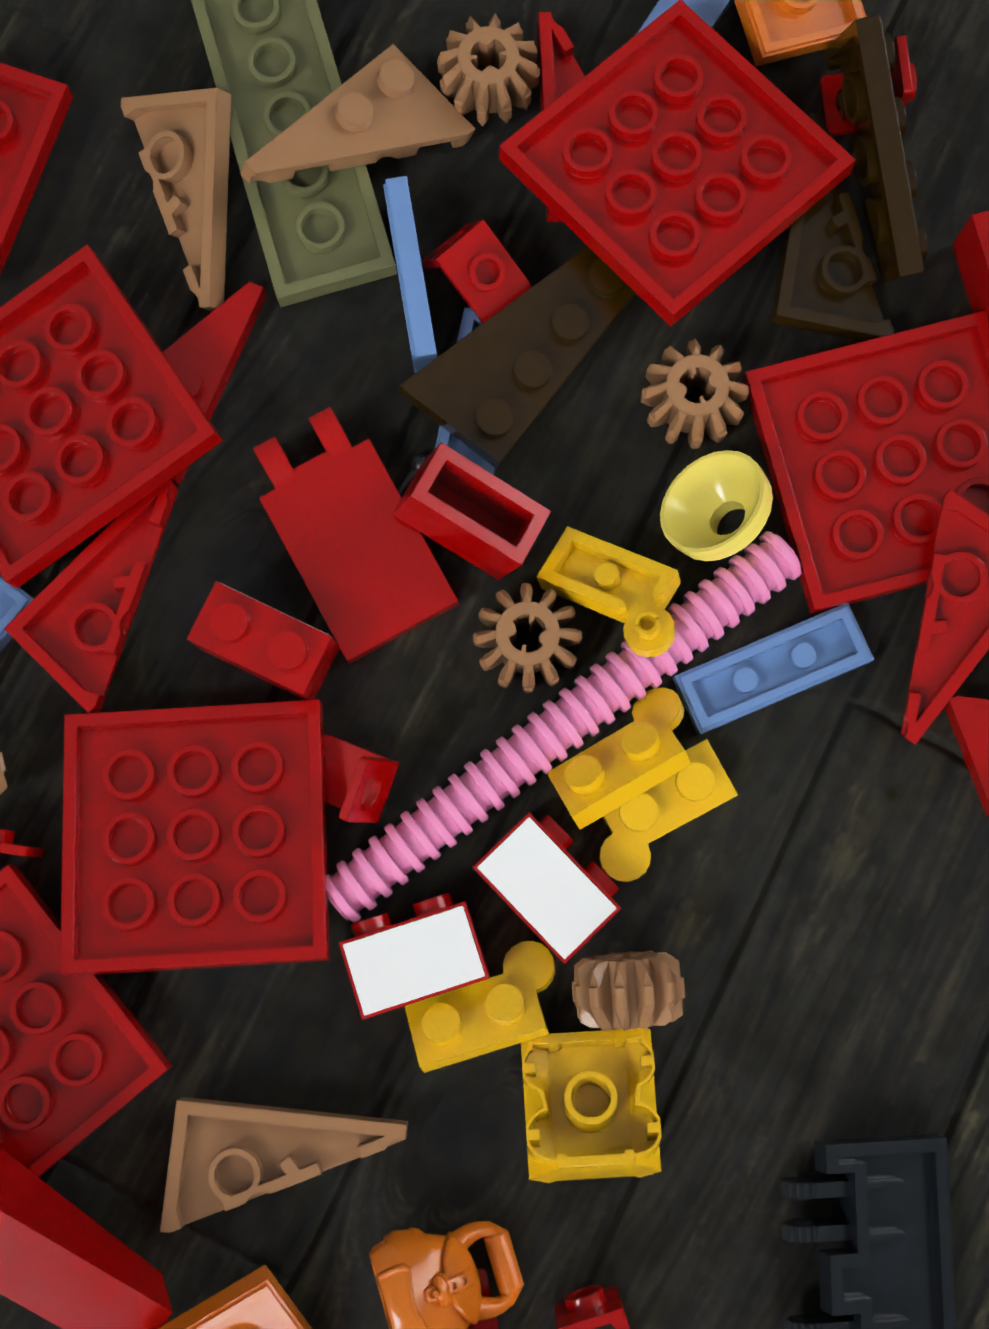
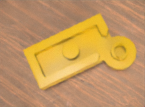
M567 526L536 576L541 589L546 591L553 589L562 598L625 623L623 627L625 641L630 650L638 656L655 657L668 651L674 643L676 628L674 620L665 609L681 583L678 570Z
M664 687L646 691L647 695L640 701L637 699L633 705V722L547 773L579 830L691 765L684 748L672 732V730L679 726L684 717V707L676 692Z
M707 739L685 750L691 762L690 766L603 816L612 834L604 840L600 848L599 860L602 869L609 877L623 882H630L640 878L646 873L650 865L651 852L648 845L650 842L738 796Z
M535 941L520 942L512 946L506 953L503 961V974L404 1006L421 1070L426 1073L548 1035L549 1031L537 994L551 984L556 972L555 961L549 949Z

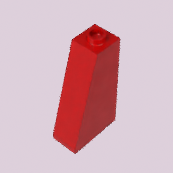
M0 1148V1294L62 1329H158L166 1324L173 1310L163 1274Z

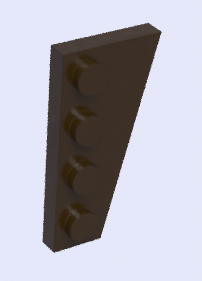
M878 14L855 19L823 53L828 71L840 69L843 75L842 92L837 94L836 104L840 111L841 119H848L851 124L856 125L857 136L854 139L853 150L850 154L856 159L853 171L855 179L858 178L862 186H870L872 197L866 198L863 211L881 282L886 283L924 272L923 260H926L928 255V240L923 225L916 223L912 198L917 194V175L913 163L910 160L905 161L901 135H904L906 131V111L902 99L898 96L894 97L890 73L894 70L896 60L894 42L888 32H883L881 15Z
M587 246L399 385L398 393L498 469L636 293Z

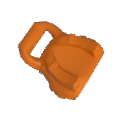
M491 1221L468 1223L453 1232H447L446 1235L424 1233L419 1228L414 1227L392 1230L383 1237V1241L374 1245L369 1252L389 1329H467L471 1324L475 1325L478 1321L491 1319L506 1312L515 1304L524 1286L509 1231ZM480 1238H484L500 1293L496 1297H482L479 1274L475 1262L468 1251V1248Z

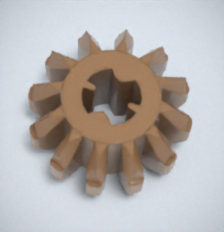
M495 13L489 21V26L480 27L470 16L466 23V34L450 30L449 36L446 39L447 50L440 52L437 64L438 72L442 76L440 80L441 93L447 100L454 99L455 109L463 116L476 110L477 121L482 127L488 121L489 113H497L507 124L509 119L512 118V106L527 110L528 105L531 103V90L536 89L540 82V68L535 64L538 51L534 41H523V29H521L519 22L503 30L501 29V21Z
M694 339L688 342L685 357L670 345L663 352L662 359L664 365H649L645 377L652 385L642 389L641 403L655 407L647 418L650 427H658L665 423L669 424L665 437L668 444H673L677 441L680 432L688 433V443L693 450L700 448L704 432L712 440L719 443L725 439L727 434L726 424L738 425L744 412L738 403L746 400L749 388L745 384L735 382L742 370L740 362H730L723 366L720 364L724 352L721 344L714 346L709 356L701 355V346ZM691 386L704 391L698 403L690 402L685 398Z
M529 583L521 585V602L514 604L510 595L505 590L497 592L496 600L503 613L500 614L492 609L482 608L478 614L479 620L493 630L479 631L473 635L475 646L494 648L480 659L481 668L487 671L504 663L505 666L498 678V684L503 688H507L511 684L516 672L522 673V687L525 693L534 692V673L539 671L549 686L557 685L559 683V676L551 662L553 661L564 668L572 669L576 664L577 658L561 646H573L579 644L582 640V632L580 630L561 628L575 617L574 608L572 606H565L552 613L550 610L554 606L557 592L553 589H548L544 592L540 603L532 602L533 590ZM529 625L528 631L532 632L535 626L542 632L538 639V650L526 652L525 644L521 651L513 646L516 642L517 627Z
M610 952V954L592 955L589 958H583L574 965L572 994L580 1023L589 1028H601L602 1030L622 1029L625 1031L635 1028L647 1029L651 1026H666L669 1022H674L683 1015L685 984L684 977H681L679 960L666 952Z

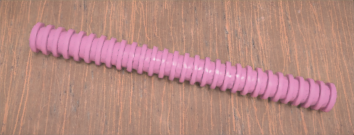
M765 531L759 537V545L750 543L744 549V557L733 556L729 560L730 567L728 569L719 567L714 571L713 581L702 580L698 584L699 591L697 593L688 591L683 596L684 603L682 605L673 603L667 608L676 628L674 643L668 651L655 657H643L632 652L626 641L622 642V651L619 654L613 651L609 652L605 656L606 664L600 666L595 663L590 667L591 675L588 678L580 675L574 680L575 688L571 691L567 688L560 690L559 696L561 699L555 703L551 700L546 701L543 704L545 711L539 716L535 712L528 715L529 723L523 728L519 724L515 725L512 728L514 735L508 740L502 736L497 739L496 744L498 747L494 751L490 752L488 749H484L480 753L482 760L475 765L471 761L464 765L466 772L460 777L453 773L448 777L451 784L442 790L440 786L435 787L432 790L435 796L428 802L423 798L417 801L416 805L419 809L414 813L410 814L408 811H404L400 815L403 821L396 827L392 823L386 825L384 830L387 834L380 839L375 835L368 839L369 848L365 851H362L360 848L355 849L352 852L354 859L348 864L343 860L337 863L336 868L338 872L332 876L330 874L326 876L327 898L347 921L350 920L356 923L361 919L359 911L365 907L368 910L374 909L377 906L375 899L381 894L385 898L393 894L391 886L397 882L401 885L406 884L409 881L407 876L409 872L415 869L416 872L420 873L425 869L423 862L429 857L437 860L441 856L439 849L445 844L450 848L456 845L457 841L454 837L459 833L463 832L465 835H469L473 831L470 825L477 819L481 823L487 821L489 817L486 812L493 807L498 811L505 806L502 800L508 795H511L513 798L519 796L520 790L518 788L525 782L529 786L533 785L536 782L534 776L536 773L542 770L547 774L552 770L550 763L557 758L562 762L568 757L567 749L571 746L579 749L584 744L582 738L585 735L589 734L594 737L599 733V724L605 722L607 725H610L615 720L613 713L617 710L623 713L631 708L629 703L631 699L635 697L639 701L647 695L645 689L649 685L657 688L662 684V675L666 673L672 676L678 671L676 664L680 661L688 664L693 660L692 652L694 650L705 651L709 647L708 639L712 637L715 640H719L725 634L723 628L726 625L731 628L737 626L740 623V614L751 615L755 611L754 604L756 602L765 604L771 598V590L780 592L786 587L785 579L796 580L802 574L801 564L789 544L779 535Z

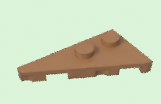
M392 44L246 160L241 176L249 184L254 181L272 183L293 179L296 170L328 165L329 171L376 163L383 157L391 156L398 159L414 156L420 147L451 142L453 148L462 147L469 142L475 128L409 59Z
M207 88L121 98V109L124 117L135 122L144 149L138 154L145 171L153 179V193L168 233L179 238L189 266L184 268L183 272L189 288L197 296L200 308L214 311L224 303L231 94L219 88Z
M181 1097L176 1100L160 1232H174L196 1220L222 1210L228 1211L245 1204L248 1200L266 1193L272 1194L321 1175L323 1171L359 1157L362 1159L383 1151L390 1145L406 1140L408 1121Z

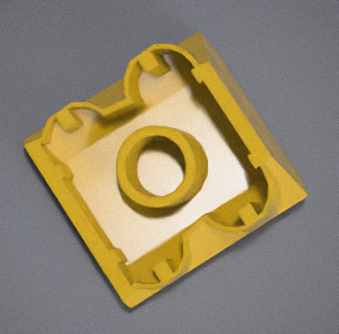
M635 1028L625 1031L617 1029L551 1033L521 1043L529 1180L552 1183L555 1181L633 1176L642 1178L661 1172L659 1145L662 1133L660 1117L657 1114L655 1063L650 1029Z

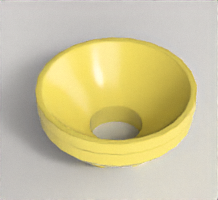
M730 450L710 453L700 457L683 469L667 489L660 511L661 528L669 542L677 550L692 559L715 561L732 556L746 548L765 526L772 507V487L763 469L750 456L739 451ZM735 509L745 510V517L739 528L727 535L717 534V528L723 516Z

